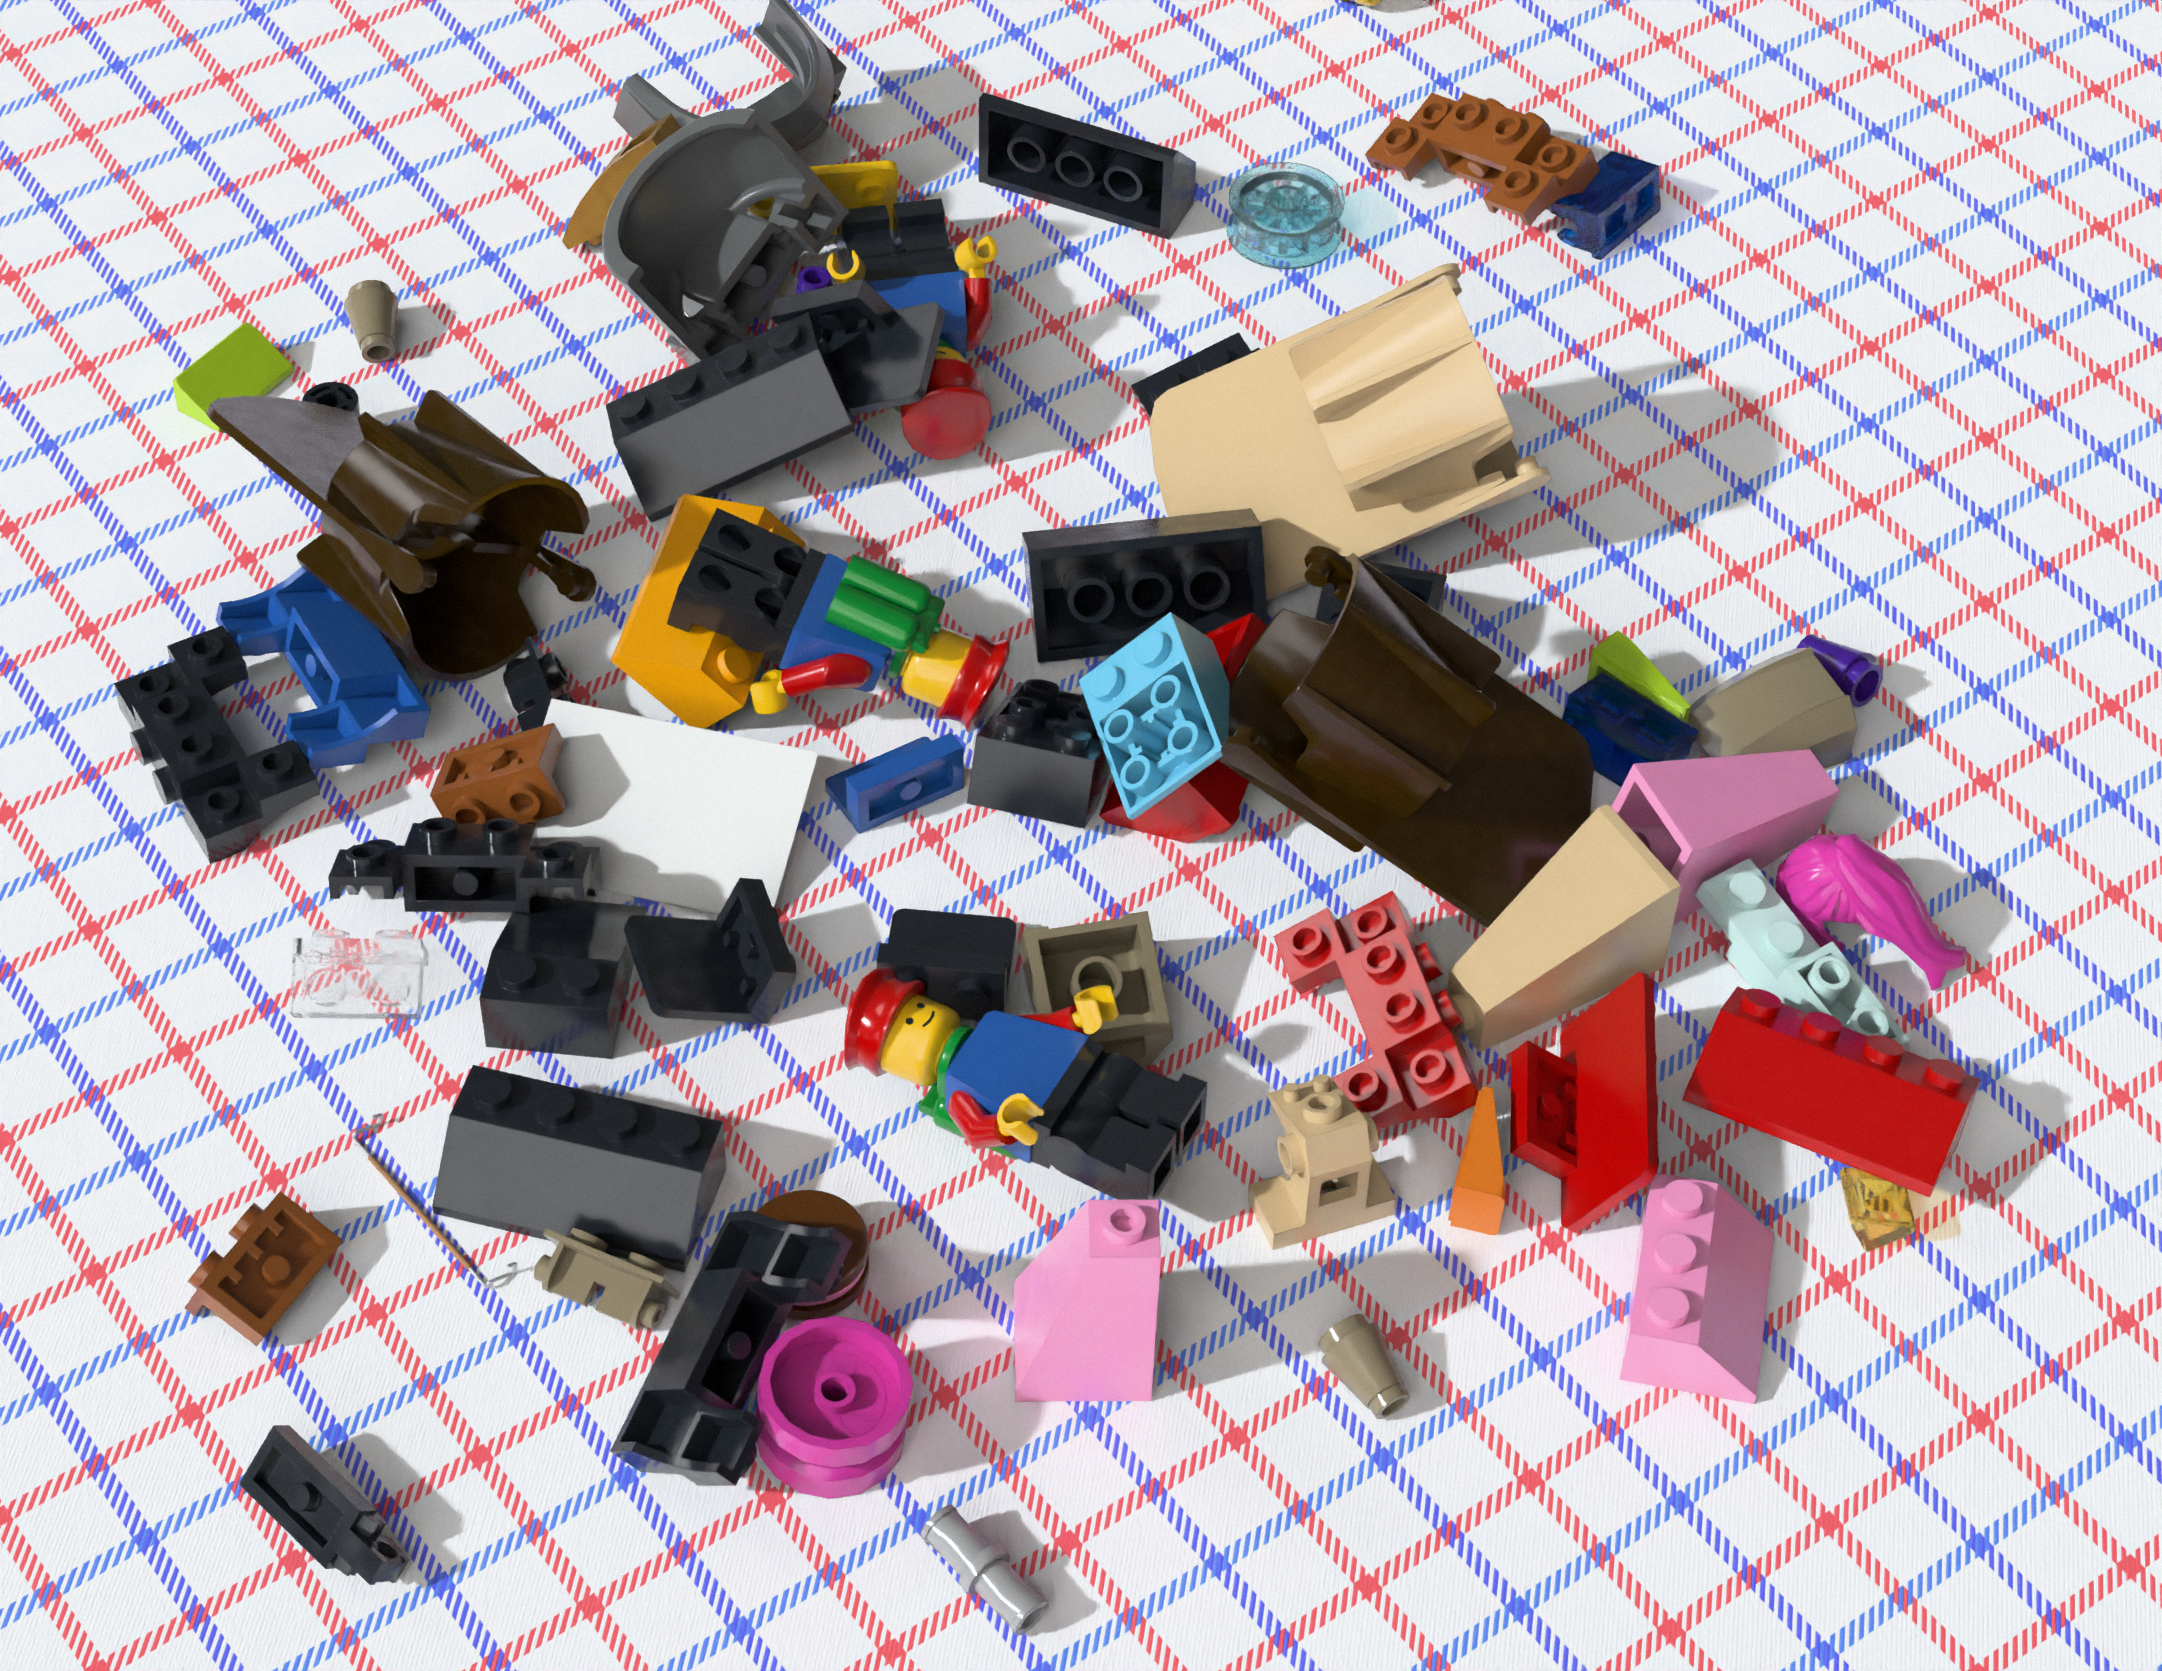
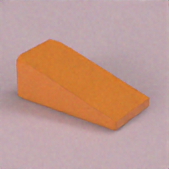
M1483 1086V1089H1479L1454 1184L1448 1220L1451 1221L1450 1226L1488 1235H1497L1505 1204V1186L1494 1091L1492 1087Z

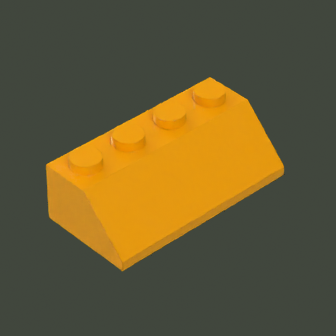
M684 494L676 502L611 661L688 726L705 729L744 707L750 687L753 684L764 652L747 651L738 646L731 638L695 624L692 625L689 633L667 625L678 586L696 549H698L699 543L716 509H722L784 537L803 549L806 543L765 507Z

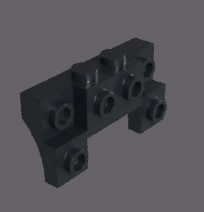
M223 625L167 645L170 663L114 683L119 708L132 729V732L129 734L138 760L142 766L152 763L155 768L152 771L153 780L165 805L176 804L210 864L245 851L254 838L275 818L297 804L320 795L317 777L293 739L247 757L212 699V696L233 684L249 679L246 662Z
M436 817L421 823H413L405 845H396L390 840L376 839L364 842L363 844L353 845L348 849H340L328 880L330 899H340L345 888L349 895H359L362 886H383L384 899H394L397 890L403 886L405 912L530 913L538 887H574L575 901H584L586 893L588 897H597L602 875L600 847H583L580 843L574 841H558L548 846H538L537 824H519L518 821L511 818H495L483 824L457 823L450 818Z
M751 1210L728 1213L610 1452L640 1472H678L698 1486H736L739 1478L749 1470L755 1460L757 1453L756 1443L766 1424L749 1411L742 1410L761 1372L765 1354L775 1343L794 1303L825 1301L827 1295L836 1288L844 1272L843 1261L853 1241L834 1227L814 1228L794 1225Z

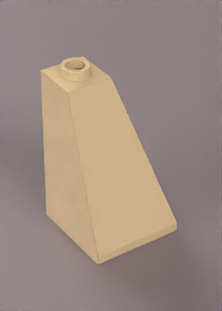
M1608 803L1598 807L1450 969L1447 990L1454 998L1464 1020V1023L1456 1026V1030L1460 1034L1463 1033L1479 1053L1612 992L1637 972H1643L1648 975L1665 967L1681 885Z

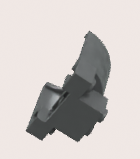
M748 108L727 109L701 117L680 128L657 145L636 166L620 188L609 209L602 236L603 257L608 270L614 278L670 334L665 342L691 366L730 346L752 338L746 332V329L802 253L808 251L818 255L849 212L759 110ZM774 197L772 213L768 220L746 209L763 199Z

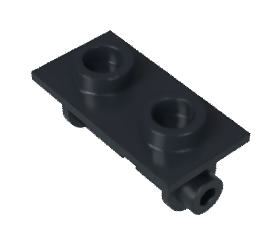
M530 636L524 639L530 655L525 658L511 660L506 665V670L503 674V681L513 708L519 714L517 719L522 732L543 726L551 699L576 703L573 697L568 692L565 693L563 686L569 683L570 680L557 655L553 651L544 655Z

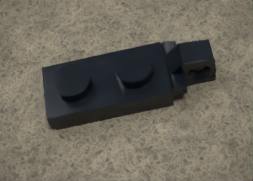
M273 1425L239 1485L325 1569L336 1568L346 1576H355L358 1573L369 1585H375L376 1582L389 1581L396 1583L410 1559L391 1538L381 1534L386 1522L381 1515L376 1514L378 1510L290 1425Z

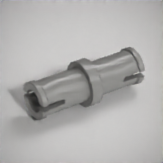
M953 1505L941 1508L923 1526L920 1533L921 1538L927 1544H930L960 1575L959 1585L970 1596L979 1594L1010 1626L1017 1636L1028 1632L1045 1615L1049 1608L1048 1601L1043 1596H1039L1008 1564L1010 1555L999 1544L989 1545L965 1521Z

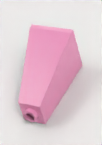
M1806 749L1633 764L1612 808L1681 885L1674 926L1703 907L1695 896L1703 882L1748 858L1761 870L1814 836L1840 790L1812 751Z
M1087 1200L1014 1281L1015 1402L1151 1401L1161 1264L1159 1200Z

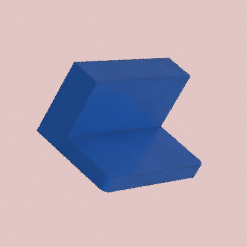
M952 733L932 741L929 737L924 736L826 778L825 791L858 834H861L963 789L964 747Z

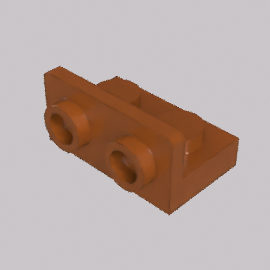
M551 723L447 753L430 797L442 817L453 819L457 823L483 824L495 818H511L518 821L519 824H527L562 814L566 801L554 782L552 775L562 751L564 740L556 725Z
M281 1191L264 1210L254 1202L228 1233L237 1242L225 1257H222L213 1250L187 1281L197 1290L184 1309L193 1316H196L203 1306L207 1307L256 1347L343 1243L341 1238Z

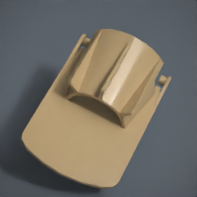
M1456 263L1438 266L1368 303L1167 390L1155 400L1149 424L1154 470L1168 517L1248 508L1253 510L1262 526L1266 601L1308 583L1304 577L1307 570L1304 558L1308 549L1313 546L1330 548L1341 556L1348 557L1354 553L1361 559H1366L1456 519L1537 490L1548 483L1551 476L1547 468H1540L1535 456L1531 455L1520 459L1514 447L1512 439L1516 436L1456 297L1462 292L1457 280L1461 276V271Z

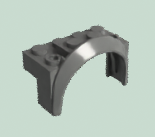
M769 0L762 24L754 28L753 33L793 77L747 108L759 110L793 150L797 152L809 143L817 140L828 128L829 122L827 118L832 106L841 95L839 87L847 67L822 42L787 0ZM635 73L623 83L613 118L633 139L648 126L671 113L681 128L701 118V116L679 107L639 74Z

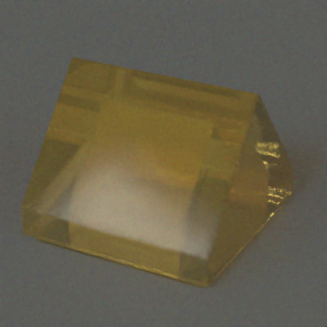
M1842 1168L1839 1174L1851 1227L1865 1252L1879 1248L1914 1232L1916 1225L1906 1188L1859 1169Z

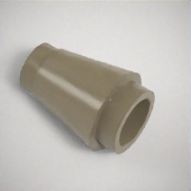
M364 280L356 283L350 288L348 297L344 302V310L358 342L362 357L370 363L386 362L395 354L394 346L399 301L389 285L379 280Z
M1355 1314L1335 1324L1320 1338L1318 1346L1324 1353L1322 1364L1367 1409L1371 1410L1376 1419H1383L1394 1414L1409 1401L1410 1394L1404 1387V1382L1377 1323L1369 1324L1363 1314Z

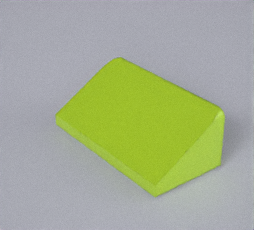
M245 322L175 377L173 388L177 409L206 426L221 432L222 429L214 424L206 415L209 405L217 398L238 396L264 397L294 372V367L257 328Z

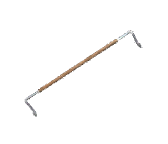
M382 1113L372 1116V1119L379 1118L378 1123L355 1130L352 1133V1140L368 1157L371 1164L485 1289H488L491 1283L515 1274L517 1262H512L506 1265L507 1268L513 1267L511 1272L490 1279L485 1283L473 1270L472 1265L379 1161L356 1139V1134L379 1127L383 1120Z

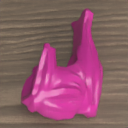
M1853 833L1844 836L1843 834H1816L1793 849L1788 857L1778 866L1775 891L1820 948L1832 941L1840 951H1843L1844 947L1842 942L1832 937L1825 930L1823 922L1858 924L1867 933L1893 943L1925 972L1931 990L1941 987L1943 978L1948 970L1958 969L1965 965L1968 953L1966 947L1956 946L1942 937L1934 926L1921 896L1900 864L1882 853L1858 834Z

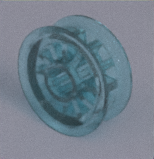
M1273 162L1245 171L1231 185L1229 190V206L1232 213L1227 221V237L1232 247L1249 261L1274 269H1301L1323 262L1339 247L1342 237L1339 219L1344 211L1345 198L1338 183L1323 171L1299 163Z

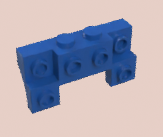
M303 567L299 568L281 583L264 592L235 601L219 602L215 621L218 626H224L242 656H261L282 652L316 705V709L289 713L284 731L289 740L293 739L311 769L364 763L369 744L424 738L431 709L407 674L402 660L395 656L382 636L381 631Z

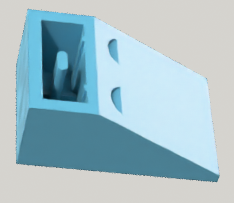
M1168 613L1079 679L1126 815L1131 820L1140 816L1222 757L1221 747L1224 740L1228 737L1229 681L1213 640L1173 613Z

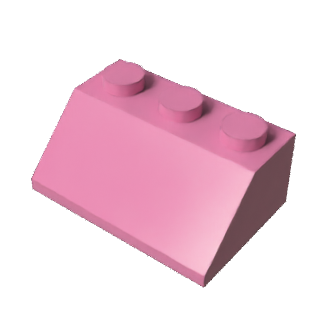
M1656 1173L1654 1179L1649 1184L1641 1219L1619 1380L1755 1404L1774 1233L1720 1184L1663 1173Z

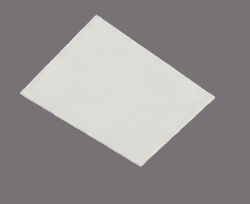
M551 699L543 726L554 723L564 740V745L552 778L565 799L566 805L562 814L527 823L537 824L538 846H548L558 841H574L580 843L583 847H600L602 881L599 890L720 914L739 878L762 879L771 905L775 907L819 752Z

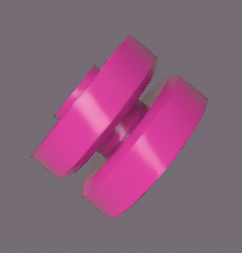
M840 1316L806 1320L780 1335L764 1357L758 1381V1405L755 1414L756 1417L766 1423L757 1441L759 1456L775 1478L799 1493L827 1499L859 1495L884 1481L901 1457L913 1389L908 1360L893 1339L867 1322Z

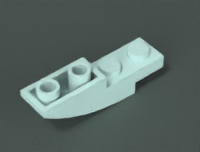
M1750 858L1701 884L1695 896L1732 942L1725 956L1752 988L1771 992L1783 1004L1806 1013L1822 1012L1838 1019L1843 1027L1866 1036H1886L1899 1042L1903 1047L1906 1046L1910 1039L1832 941L1820 948Z

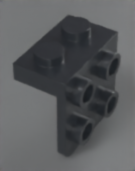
M739 878L716 920L631 915L624 926V933L650 1009L654 1014L662 1018L768 1024L786 991L792 987L797 974L794 956L789 953L779 926L777 911L771 905L762 879Z
M906 908L899 909L892 915L888 944L880 943L877 968L889 967L897 974L898 979L901 981L911 982L919 980L924 982V997L955 1010L959 1014L960 1019L981 1021L987 1012L996 1010L1005 1013L1016 939V924L1012 919L1006 917Z

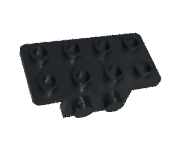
M864 279L851 280L811 291H803L773 300L769 318L776 325L809 312L836 356L852 415L920 401L926 394L945 316V311L936 302L895 310Z

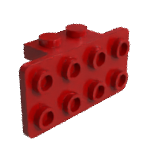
M1643 972L1634 974L1564 1028L1560 1038V1057L1529 1040L1511 1052L1510 1154L1561 1180V1225L1573 1233L1581 1231L1596 1219L1602 1218L1616 1205L1639 1189L1649 1185L1658 1171L1654 980Z

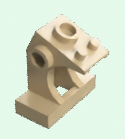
M1325 1074L1316 1075L1312 1081L1301 1084L1287 1083L1282 1089L1268 1093V1099L1286 1134L1278 1137L1277 1149L1281 1164L1287 1174L1249 1184L1248 1202L1272 1251L1394 1215L1396 1198L1371 1153L1378 1150L1379 1138L1375 1123L1369 1113H1360L1332 1078ZM1334 1186L1337 1188V1190L1320 1194L1321 1190Z

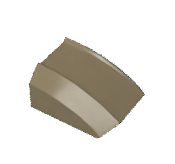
M1812 647L1796 648L1779 654L1724 681L1690 705L1687 727L1709 757L1810 749L1823 768L1850 760L1858 728L1850 696L1842 692L1815 657Z
M1148 911L1124 914L1121 918L1051 929L1048 926L1023 930L1019 949L1034 1014L1053 1013L1075 1004L1074 996L1085 989L1101 985L1110 986L1119 1017L1113 1021H1104L1102 1027L1097 1032L1087 1034V1036H1089L1090 1040L1104 1045L1105 1053L1115 1052L1133 1059L1141 1067L1150 1066L1173 1039Z

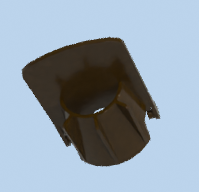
M428 390L414 420L399 421L390 425L376 420L366 411L359 414L317 403L280 397L238 396L217 398L209 405L206 415L214 424L321 510L322 534L297 553L296 557L299 564L404 650L415 667L432 679L446 682L476 679L498 670L528 649L524 639L530 636L534 641L538 631L521 599L518 589L532 565L553 581L561 595L566 596L573 602H587L595 594L596 580L589 568L542 544L546 530L584 535L590 519L588 509L579 492L567 482L542 472L438 390Z
M1313 546L1308 549L1304 558L1307 567L1304 575L1306 581L1316 587L1326 586L1327 583L1336 586L1337 589L1334 596L1345 603L1334 624H1328L1285 608L1275 614L1248 652L1230 684L1228 737L1223 742L1221 747L1222 757L1218 761L1350 851L1360 852L1364 846H1367L1488 928L1590 817L1594 766L1589 743L1574 727L1497 675L1495 671L1501 664V657L1487 645L1354 553L1344 559L1330 548Z

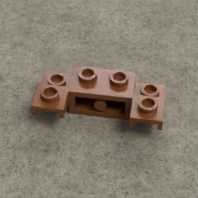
M1431 93L1409 121L1394 117L1365 154L1372 168L1378 169L1380 165H1384L1400 171L1404 180L1409 182L1429 161L1437 157L1444 172L1490 188L1483 198L1489 212L1496 213L1499 209L1520 216L1523 224L1529 227L1548 206L1558 199L1570 194L1582 193L1600 171L1590 148L1550 135V126L1537 114L1532 112L1523 114L1506 108L1495 99L1487 98L1484 100L1464 93L1458 101Z

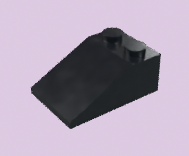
M535 896L530 913L513 912L492 949L479 998L486 1047L612 1059L635 963L624 933V926L631 915H646L645 906Z

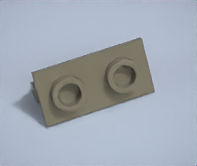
M547 1228L543 1234L556 1246L552 1257L545 1254L539 1259L534 1270V1279L542 1282V1289L548 1293H554L587 1307L597 1285L605 1287L595 1310L636 1330H641L645 1326L655 1329L658 1326L665 1310V1305L658 1302L662 1293L677 1300L680 1296V1293L664 1278L667 1268L645 1256L631 1252L627 1261L605 1253L608 1247L606 1242L576 1228L571 1229L568 1237Z

